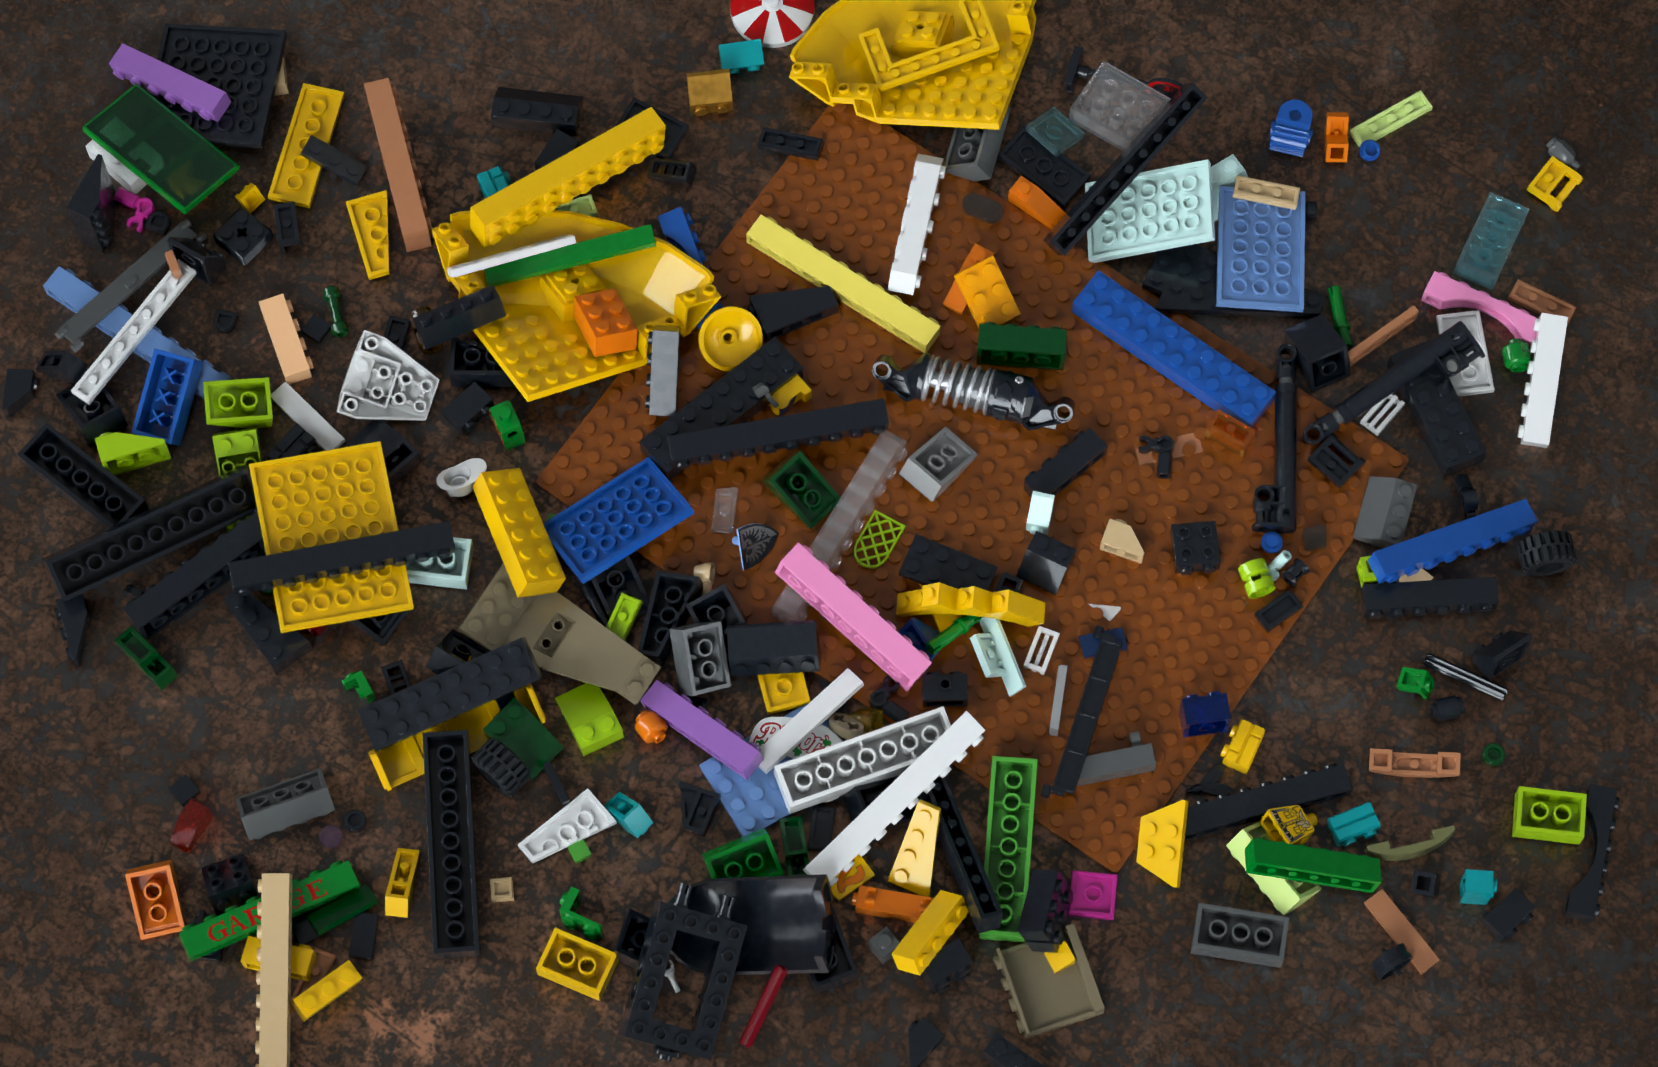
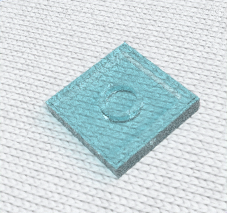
M1056 107L1051 108L1033 120L1025 129L1055 156L1081 140L1085 134Z

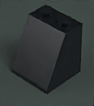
M1324 314L1284 330L1286 343L1296 348V365L1311 392L1351 376L1347 345Z

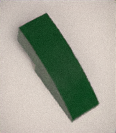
M132 626L114 640L161 691L178 677L173 667Z
M802 816L781 818L779 822L788 876L807 875L803 871L809 864Z

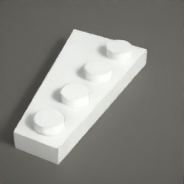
M587 788L520 842L518 847L533 864L582 839L584 840L617 824V821Z

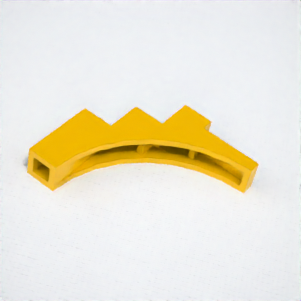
M939 582L923 585V589L898 593L896 615L901 617L926 614L969 615L999 619L1030 627L1044 624L1045 602L1012 590L990 592L976 586L957 589Z

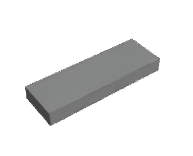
M1065 665L1058 666L1049 734L1053 736H1058L1067 666Z

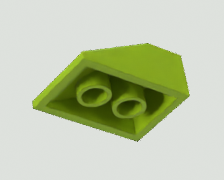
M269 377L203 382L207 425L239 428L272 427L273 414Z
M106 432L95 438L102 465L114 476L172 459L165 439L119 432Z
M585 683L555 697L583 757L624 738L623 729L599 686Z

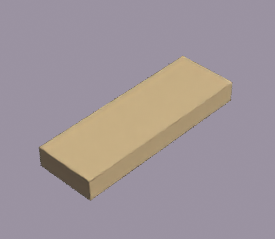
M1237 175L1232 197L1296 210L1300 188Z

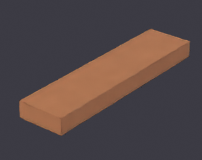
M1413 305L1348 351L1349 366L1351 367L1414 322L1419 310Z
M1383 889L1364 902V905L1397 945L1405 944L1407 951L1414 957L1410 962L1421 975L1440 961Z

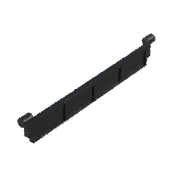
M1096 626L1093 633V638L1100 640L1053 786L1048 784L1043 786L1041 796L1044 798H1049L1050 793L1064 797L1065 792L1074 795L1123 645L1115 642L1116 636L1103 633L1104 628L1101 626Z

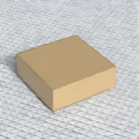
M512 877L490 879L492 903L515 901Z

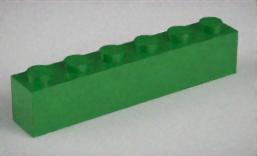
M1253 838L1245 848L1246 873L1373 893L1382 883L1380 858H1373L1369 855H1355L1345 851L1336 852L1326 848L1318 849L1306 845L1287 844L1283 841L1274 842L1264 838Z

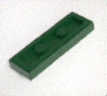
M365 884L308 915L307 919L320 936L378 904V899L368 885Z

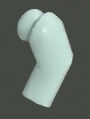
M1283 550L1269 564V573L1267 575H1270L1273 581L1279 578L1280 574L1278 571L1292 558L1289 551Z

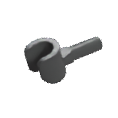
M759 383L753 387V391L758 398L765 396L774 408L778 407L779 404L771 396L767 386Z

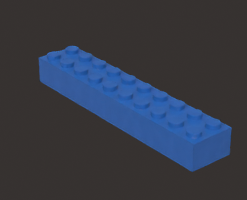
M1099 270L1073 301V314L1246 433H1250L1274 402L1276 391Z

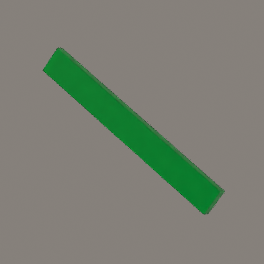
M650 224L484 269L487 286L494 285L496 287L655 247L656 242L653 228Z

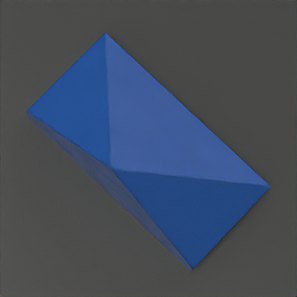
M911 618L898 631L902 636L906 635L910 638L913 646L918 651H924L929 656V661L939 653L938 651L935 655H931L926 650L928 647H925V644L935 638L939 631L918 619Z

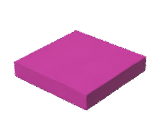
M1072 870L1071 890L1073 892V902L1069 904L1068 916L1114 920L1118 874Z

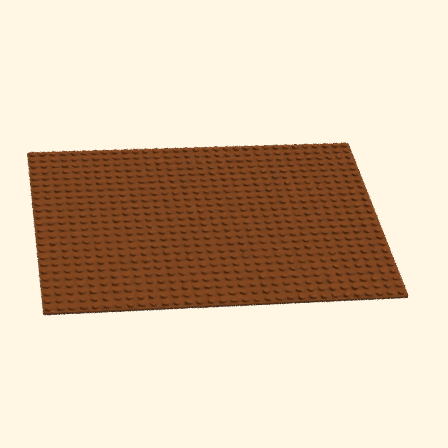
M836 103L834 107L829 105L806 134V136L822 138L824 140L818 161L790 155L704 264L705 267H709L714 275V281L711 284L716 285L721 295L718 304L722 303L723 307H740L748 311L749 297L752 295L817 287L747 243V232L762 214L766 218H773L782 228L791 229L798 238L810 241L813 247L819 251H826L835 261L844 262L851 271L863 274L867 281L872 284H879L888 294L898 296L904 304L909 307H916L925 317L935 319L941 326L940 335L927 353L934 354L935 358L940 356L942 367L944 362L950 358L952 370L958 361H961L962 368H965L969 363H971L972 368H977L980 366L976 364L979 328L969 307L967 306L963 314L960 315L943 306V302L955 281L954 274L960 271L965 259L976 243L994 253L996 263L1021 313L1001 325L1017 324L1021 327L1037 325L1040 328L1060 327L1067 330L1063 370L981 365L984 371H987L989 368L992 370L996 369V371L997 369L1012 371L1016 374L1033 377L1037 387L1048 402L1056 401L1062 397L1071 398L1075 402V411L1072 419L1068 422L1057 424L1056 430L1046 427L1027 430L1022 424L1005 420L998 421L995 418L988 417L983 414L982 410L974 413L973 408L967 407L964 411L963 404L958 403L957 407L953 408L951 392L949 393L947 404L943 406L944 390H939L937 400L933 404L934 388L929 387L926 400L904 401L895 392L883 390L884 384L873 376V365L880 355H889L902 368L914 362L924 353L836 299L838 313L777 337L781 344L803 367L802 380L812 390V398L807 402H804L802 399L798 400L790 406L789 411L784 415L773 413L770 403L746 422L884 398L889 419L888 430H885L884 433L877 435L866 433L860 438H851L849 436L837 442H829L827 440L821 441L820 444L815 446L804 444L793 449L804 454L842 498V501L812 529H809L762 481L772 469L793 451L786 450V448L777 449L776 452L765 454L764 452L755 453L754 456L747 458L736 456L729 461L713 460L712 463L707 465L691 464L690 467L684 469L671 479L670 482L690 504L694 514L635 552L665 572L694 576L695 566L713 562L715 565V580L712 584V590L726 584L748 620L744 625L816 620L822 656L820 671H815V673L832 683L849 668L864 683V686L852 698L890 724H894L896 722L884 715L882 710L875 711L870 707L871 694L879 687H882L883 680L888 674L775 573L780 561L797 543L802 546L806 545L811 549L813 556L818 561L822 560L829 566V571L835 576H841L845 580L846 586L849 589L860 593L863 601L868 606H874L879 611V616L885 621L889 620L892 622L897 632L911 618H916L939 631L932 614L905 617L896 615L898 593L921 589L919 583L899 576V571L915 535L918 534L997 566L998 570L989 588L990 592H995L1002 572L1016 577L1025 552L1034 536L1030 531H1026L1031 497L1024 490L1025 477L1030 472H1037L1042 468V463L1049 457L1051 459L1054 458L1063 445H1070L1080 431L1085 432L1091 428L1108 446L1107 454L1055 496L1047 536L1075 548V559L1057 595L1051 594L1023 580L1019 593L1045 602L1044 624L1026 627L1000 620L1026 687L1014 696L1009 697L1002 677H985L970 637L974 634L984 633L980 622L973 625L965 635L961 634L947 646L943 647L931 660V665L923 675H926L928 672L949 674L953 671L967 674V706L944 707L951 725L967 711L985 729L981 734L984 739L975 747L971 744L965 750L968 754L959 763L955 760L951 765L990 790L992 756L1038 759L1034 821L1110 872L1116 874L1138 845L1141 817L1166 806L1354 539L1352 537L1369 477L1398 478L1407 466L1409 459L1353 422L1347 425L1342 423L1339 425V429L1334 432L1339 437L1338 440L1359 458L1365 459L1366 463L1339 489L1307 461L1308 457L1328 437L1316 445H1308L1302 438V433L1308 425L1326 413H1333L1334 410L1297 387L1296 531L1289 534H1279L1283 539V546L1279 552L1273 554L1265 552L1261 547V538L1265 533L1252 530V525L1255 523L1252 501L1257 487L1260 485H1274L1275 398L1274 402L1248 434L1072 313L1073 301L1098 270L1153 308L1156 307L1159 298L1103 262H1089L1088 253L1076 245L1065 256L1057 255L1043 241L1052 231L1050 228L978 182L946 172L944 179H940L936 193L940 194L938 206H934L930 220L934 221L932 234L928 233L925 240L924 248H928L926 261L922 260L919 267L918 275L922 276L920 288H916L913 295L889 291L888 285L892 263H894L895 250L901 232L903 214L907 205L916 158L918 154L937 156L889 125L878 124L857 116L853 104ZM1162 313L1275 391V386L1279 384L1276 381L1275 372L1186 315ZM697 326L684 338L680 335L677 412L730 372L719 370L704 359L699 348L698 336L700 330ZM726 333L724 335V340H728L730 338L729 333ZM764 335L762 346H764L767 343ZM646 364L619 373L537 478L536 484L540 488L570 507L647 458L641 452L640 440L671 417L649 415V408L645 407L646 395H650V387H646L647 374H651V366ZM878 365L881 370H888L886 365ZM1065 406L1059 407L1064 413L1070 412ZM944 427H947L974 450L978 456L932 502L899 473L913 453ZM1310 429L1307 432L1310 440L1318 439L1319 434L1316 430ZM1194 433L1195 437L1201 442L1203 452L1195 453V446L1191 443L1183 446L1182 453L1185 456L1172 459V473L1169 479H1162L1156 476L1157 462L1140 466L1135 448L1139 450V447L1147 445L1145 442H1140L1139 437L1142 435L1148 436L1151 439L1167 435L1173 439L1175 444L1177 436ZM1333 446L1329 447V449H1331L1337 456H1339V457H1340L1344 462H1346L1350 467L1353 465L1347 458H1345V457H1344L1339 451H1337ZM1152 452L1153 460L1157 461L1159 453ZM1265 495L1258 496L1261 501L1269 500ZM874 510L905 525L906 528L887 561L878 568L868 569L857 563L854 557V547L856 540L861 535ZM878 515L879 521L886 520ZM875 516L870 524L877 522ZM1109 519H1121L1132 527L1144 551L1142 564L1100 550L1101 540ZM1216 521L1221 560L1219 570L1213 573L1198 571L1191 575L1175 573L1170 538L1171 524ZM888 522L881 524L883 531L890 529ZM752 523L765 524L772 527L779 533L773 548L760 563L743 571L739 546L732 543V538L737 536V529ZM892 523L893 528L900 527ZM878 525L870 527L872 534L880 532ZM868 528L863 536L869 535ZM901 530L894 531L896 538ZM892 532L884 534L886 541L893 539ZM881 535L873 537L875 544L883 542ZM871 538L863 540L865 547L873 545ZM859 542L857 549L862 548L861 542ZM893 543L887 544L888 550H890ZM884 545L876 547L878 554L886 552ZM874 548L866 550L868 557L876 555ZM1283 550L1289 551L1292 558L1278 571L1280 575L1294 564L1293 561L1296 558L1303 561L1310 570L1307 575L1304 574L1297 581V585L1294 588L1289 586L1279 576L1277 580L1273 581L1276 587L1273 592L1255 599L1248 598L1244 587L1246 582L1242 581L1238 572V568L1242 564L1259 558L1265 559L1267 566H1269ZM863 551L856 552L859 559L865 558ZM886 555L880 557L881 562L884 560ZM877 558L869 560L870 565L878 564ZM1006 581L1003 583V585L1013 589L1016 587V585ZM1290 589L1303 605V609L1267 633L1254 617V614ZM1089 604L1121 607V609L1111 621H1108L1103 616L1102 609L1098 607L1093 608ZM1039 626L1060 633L1044 675L1037 671L1033 672L1032 669L1023 668ZM1096 626L1103 627L1104 631L1122 627L1127 650L1121 651L1088 754L1094 755L1131 747L1130 733L1139 731L1141 745L1152 744L1156 761L1155 771L1077 786L1074 795L1065 792L1064 797L1050 793L1049 798H1044L1041 796L1044 784L1053 786L1095 658L1083 659L1078 638L1082 635L1094 633ZM1041 633L1030 661L1032 664H1034L1045 637L1044 633ZM1053 636L1049 637L1042 658L1038 665L1040 667H1042L1051 642L1053 640ZM1065 665L1067 666L1058 736H1053L1049 734L1058 666ZM922 676L908 692L899 686V690L894 694H890L891 697L888 700L889 702L892 700L910 713L908 718L939 708L923 707ZM890 677V681L887 684L892 687L897 682Z

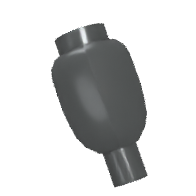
M1554 137L1546 145L1549 148L1548 153L1551 157L1554 156L1565 165H1570L1575 171L1581 166L1575 159L1576 153L1574 149L1564 139Z

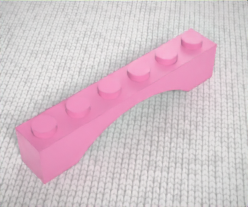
M1434 271L1421 301L1440 310L1464 307L1487 313L1505 325L1516 339H1521L1522 342L1528 343L1531 348L1532 339L1536 340L1537 332L1533 331L1536 317L1530 315L1524 309L1510 306L1504 300L1490 297L1485 291H1477L1465 282H1458L1451 279L1445 273Z

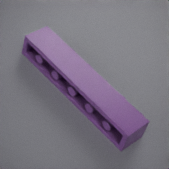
M123 43L109 62L114 71L113 74L119 79L124 80L126 78L133 85L143 86L155 96L162 95L168 102L172 104L178 103L189 112L195 111L208 121L212 119L218 122L232 102L225 91Z
M656 680L640 700L644 709L656 712L671 728L746 780L749 779L764 760L760 753L761 749L753 742L748 744L743 740L744 737L736 730L731 732L726 728L727 726L723 721L718 718L714 720L709 717L707 710L701 706L697 708L692 705V701L684 694L681 696L676 694L675 689L667 682L662 684Z

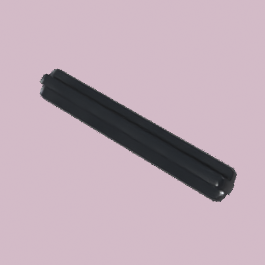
M1428 653L1424 659L1423 664L1429 668L1500 700H1504L1508 689L1502 685L1431 653Z

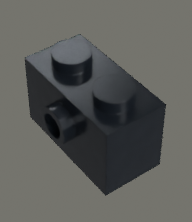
M953 671L949 674L928 672L926 675H922L923 707L967 706V674Z

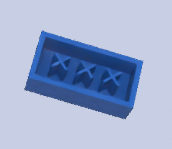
M154 348L131 433L165 439V442L168 444L180 446L203 362Z

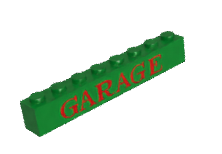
M342 860L334 862L325 871L321 869L313 871L304 880L300 878L292 880V918L341 898L359 888L360 884L349 860L344 863ZM258 896L252 897L243 906H231L225 909V913L216 916V914L204 918L203 923L196 926L195 923L183 927L182 932H179V938L189 961H194L243 940L248 936L257 934V926L261 925V916H258L257 905L258 902H261V898Z

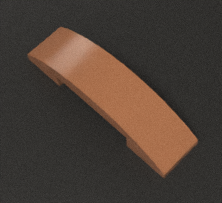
M1370 748V772L1416 778L1460 776L1461 753L1392 752L1393 749Z

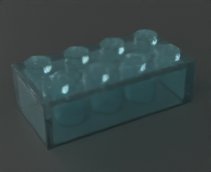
M1490 192L1456 263L1453 274L1493 291L1530 209Z

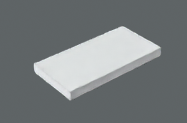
M1480 311L1437 315L1436 322L1439 335L1457 322L1462 321L1485 354L1484 358L1478 357L1469 363V367L1456 376L1449 377L1458 397L1494 393V383ZM1447 361V369L1455 372L1457 364L1454 361Z

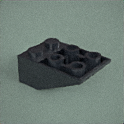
M373 420L345 443V446L350 447L381 441L389 486L391 488L421 463L420 454L401 434L385 421Z

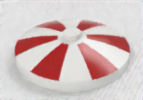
M731 0L730 10L732 22L743 38L747 41L761 39L762 47L779 48L796 42L809 30L814 19L815 4L814 0Z

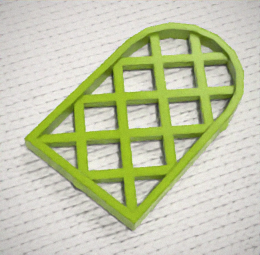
M874 510L861 535L856 540L854 557L857 563L868 569L882 566L889 558L906 526ZM878 515L886 520L879 521ZM875 516L877 522L870 524ZM888 522L890 529L883 531L881 524ZM892 523L900 527L893 528ZM878 525L880 532L872 534L870 527ZM868 528L869 535L863 536ZM901 530L896 538L894 531ZM892 532L893 539L886 541L884 534ZM881 535L883 542L875 544L873 537ZM871 538L873 545L865 547L863 540ZM859 542H861L862 548L857 549ZM893 543L890 550H888L887 544ZM884 545L886 552L878 554L876 547ZM874 548L876 555L868 557L866 550ZM863 551L865 558L859 559L856 552ZM886 555L884 560L881 562L880 557ZM877 558L878 564L870 565L869 560Z

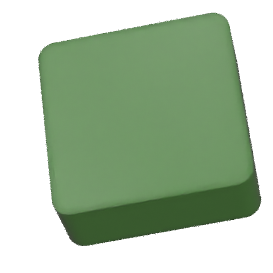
M583 839L568 846V850L576 864L591 857V852Z

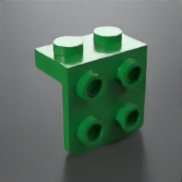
M571 886L569 892L565 891L560 900L562 905L559 913L563 926L572 931L578 929L584 932L583 935L591 940H596V938L602 940L604 936L603 926L576 913L581 903L580 890Z

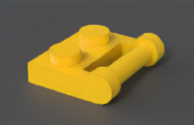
M1552 156L1530 183L1527 191L1548 204L1552 210L1558 212L1562 207L1563 201L1574 187L1583 181V177ZM1564 176L1569 178V181L1556 198L1550 195Z

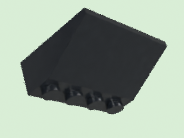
M98 154L66 208L80 242L104 253L114 240V196L116 191L103 157Z

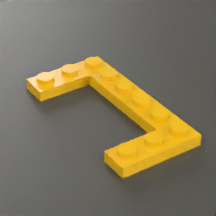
M958 0L971 36L892 63L878 28L858 34L879 92L999 51V44L982 1Z

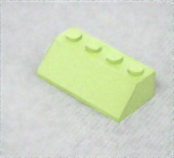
M1260 822L1243 828L1226 845L1232 856L1245 868V871V848L1253 838H1264L1271 841ZM1247 873L1256 881L1260 890L1270 898L1274 907L1283 915L1294 911L1322 889L1319 884Z

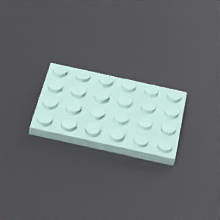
M1207 159L1140 172L1087 231L1089 262H1103L1214 241L1215 229L1210 161ZM1096 181L1085 183V193Z

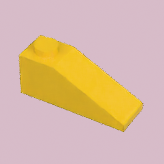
M397 848L385 895V915L408 918L420 850Z

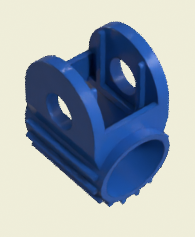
M1294 99L1286 101L1281 105L1276 121L1272 120L1269 150L1303 157L1314 131L1310 129L1312 110L1305 102Z

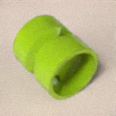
M1254 559L1242 564L1238 568L1242 581L1246 582L1244 587L1248 598H1260L1275 590L1276 587L1272 577L1267 575L1269 569L1265 559Z

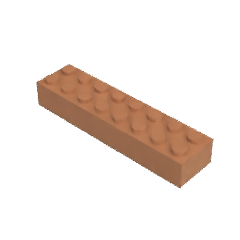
M389 77L364 83L406 251L410 252L431 247L430 239L434 238L432 225L395 84H390Z

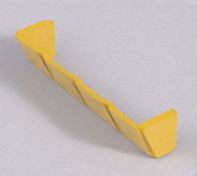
M530 684L514 691L516 699L541 724L545 723L546 717L532 685ZM494 700L422 733L468 730L471 754L478 751L489 740L484 735L483 728L501 710L497 701ZM422 733L381 751L373 749L368 752L385 790L390 791L393 787L424 774Z

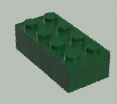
M993 322L979 324L976 364L1063 370L1067 330L1060 327L1040 328L1037 325L1021 327L1017 324L997 325Z

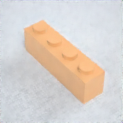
M284 294L259 301L286 382L290 385L311 378L310 369L314 367L310 356L305 357L304 350H307L304 338L298 337L297 332L301 331L296 318L292 319L290 313L294 312L291 301L285 300Z

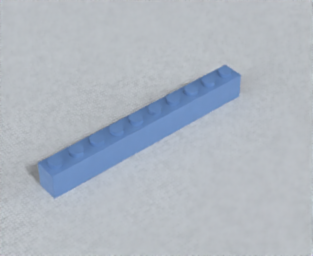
M60 266L43 285L47 295L74 313L81 310L99 294V292L94 290V286L86 280L82 282L72 270L68 268L64 270ZM120 304L95 327L114 338L131 318L132 314L128 312V309L123 304ZM153 326L133 351L149 363H151L154 348L199 360L192 350L188 348L184 350L174 338L163 336L162 331L156 326ZM207 360L202 361L203 366L195 394L203 399V382L231 380V377L225 372L221 371L219 373L214 370V366Z

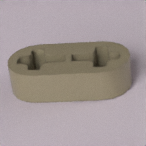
M833 713L829 717V729L847 740L864 734V724L845 713Z

